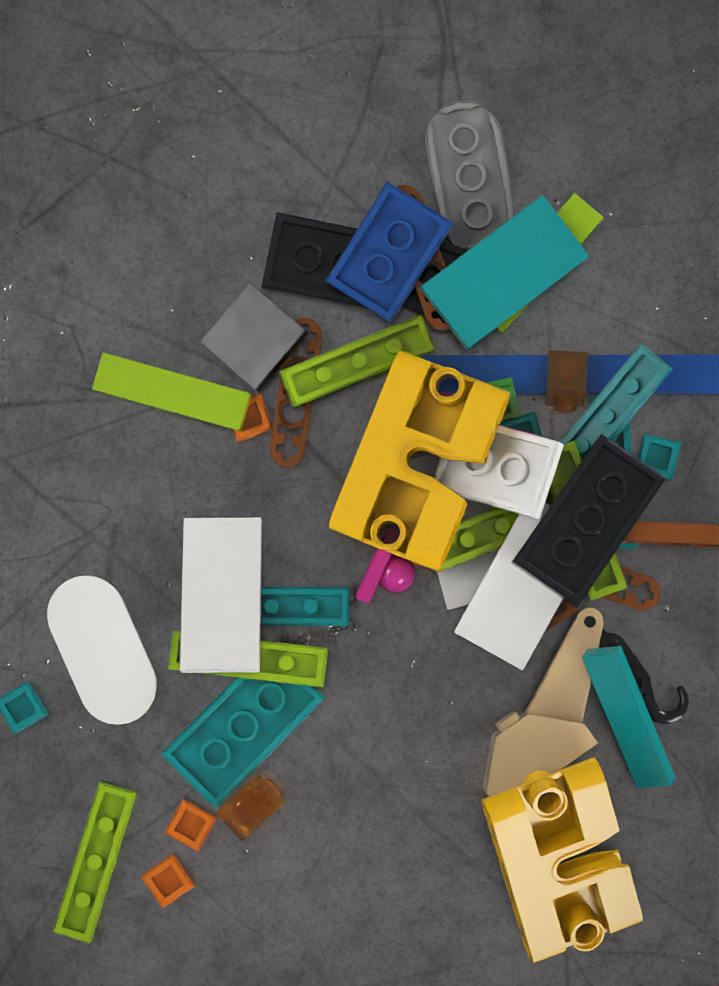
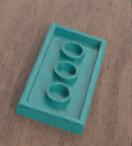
M542 195L423 284L419 289L464 348L468 350L590 256Z
M236 677L161 755L216 809L325 697L314 686Z

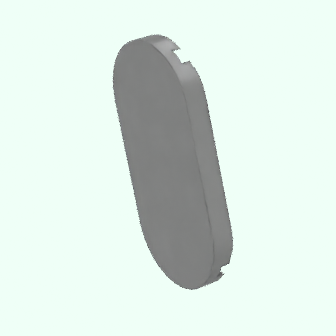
M456 101L443 106L431 119L427 127L425 148L437 213L454 223L445 238L451 244L469 251L516 215L502 132L497 119L485 108H482L481 105L471 101Z

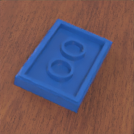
M387 181L326 282L387 321L393 322L454 223Z

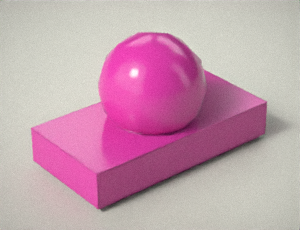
M390 527L386 528L381 540L384 544H392L397 541L400 532ZM377 548L356 592V599L369 605L378 583L387 592L400 593L405 591L414 581L415 571L412 563L407 559Z

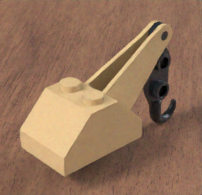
M594 608L580 610L576 614L568 633L526 711L518 715L513 710L495 723L498 730L491 736L483 790L489 797L521 785L523 779L533 771L544 770L553 773L561 770L598 744L586 725L582 723L591 685V678L581 657L587 649L622 647L647 710L654 722L672 724L684 716L689 705L688 694L683 686L677 688L679 704L674 710H662L655 702L649 674L624 639L617 634L607 633L603 629V616L598 610Z

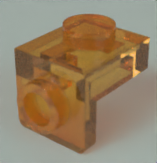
M548 351L546 406H553L554 410L560 412H572L577 407L584 406L588 352Z
M258 774L216 813L242 842L284 805L285 802L280 797L281 794L278 787L271 780L264 779Z

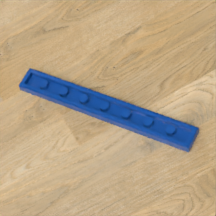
M719 354L657 355L671 366L673 370L653 394H719ZM423 355V359L443 367L454 368L464 375L485 383L512 377L516 395H599L631 355ZM452 378L445 379L439 386V392L456 393L459 388V382Z

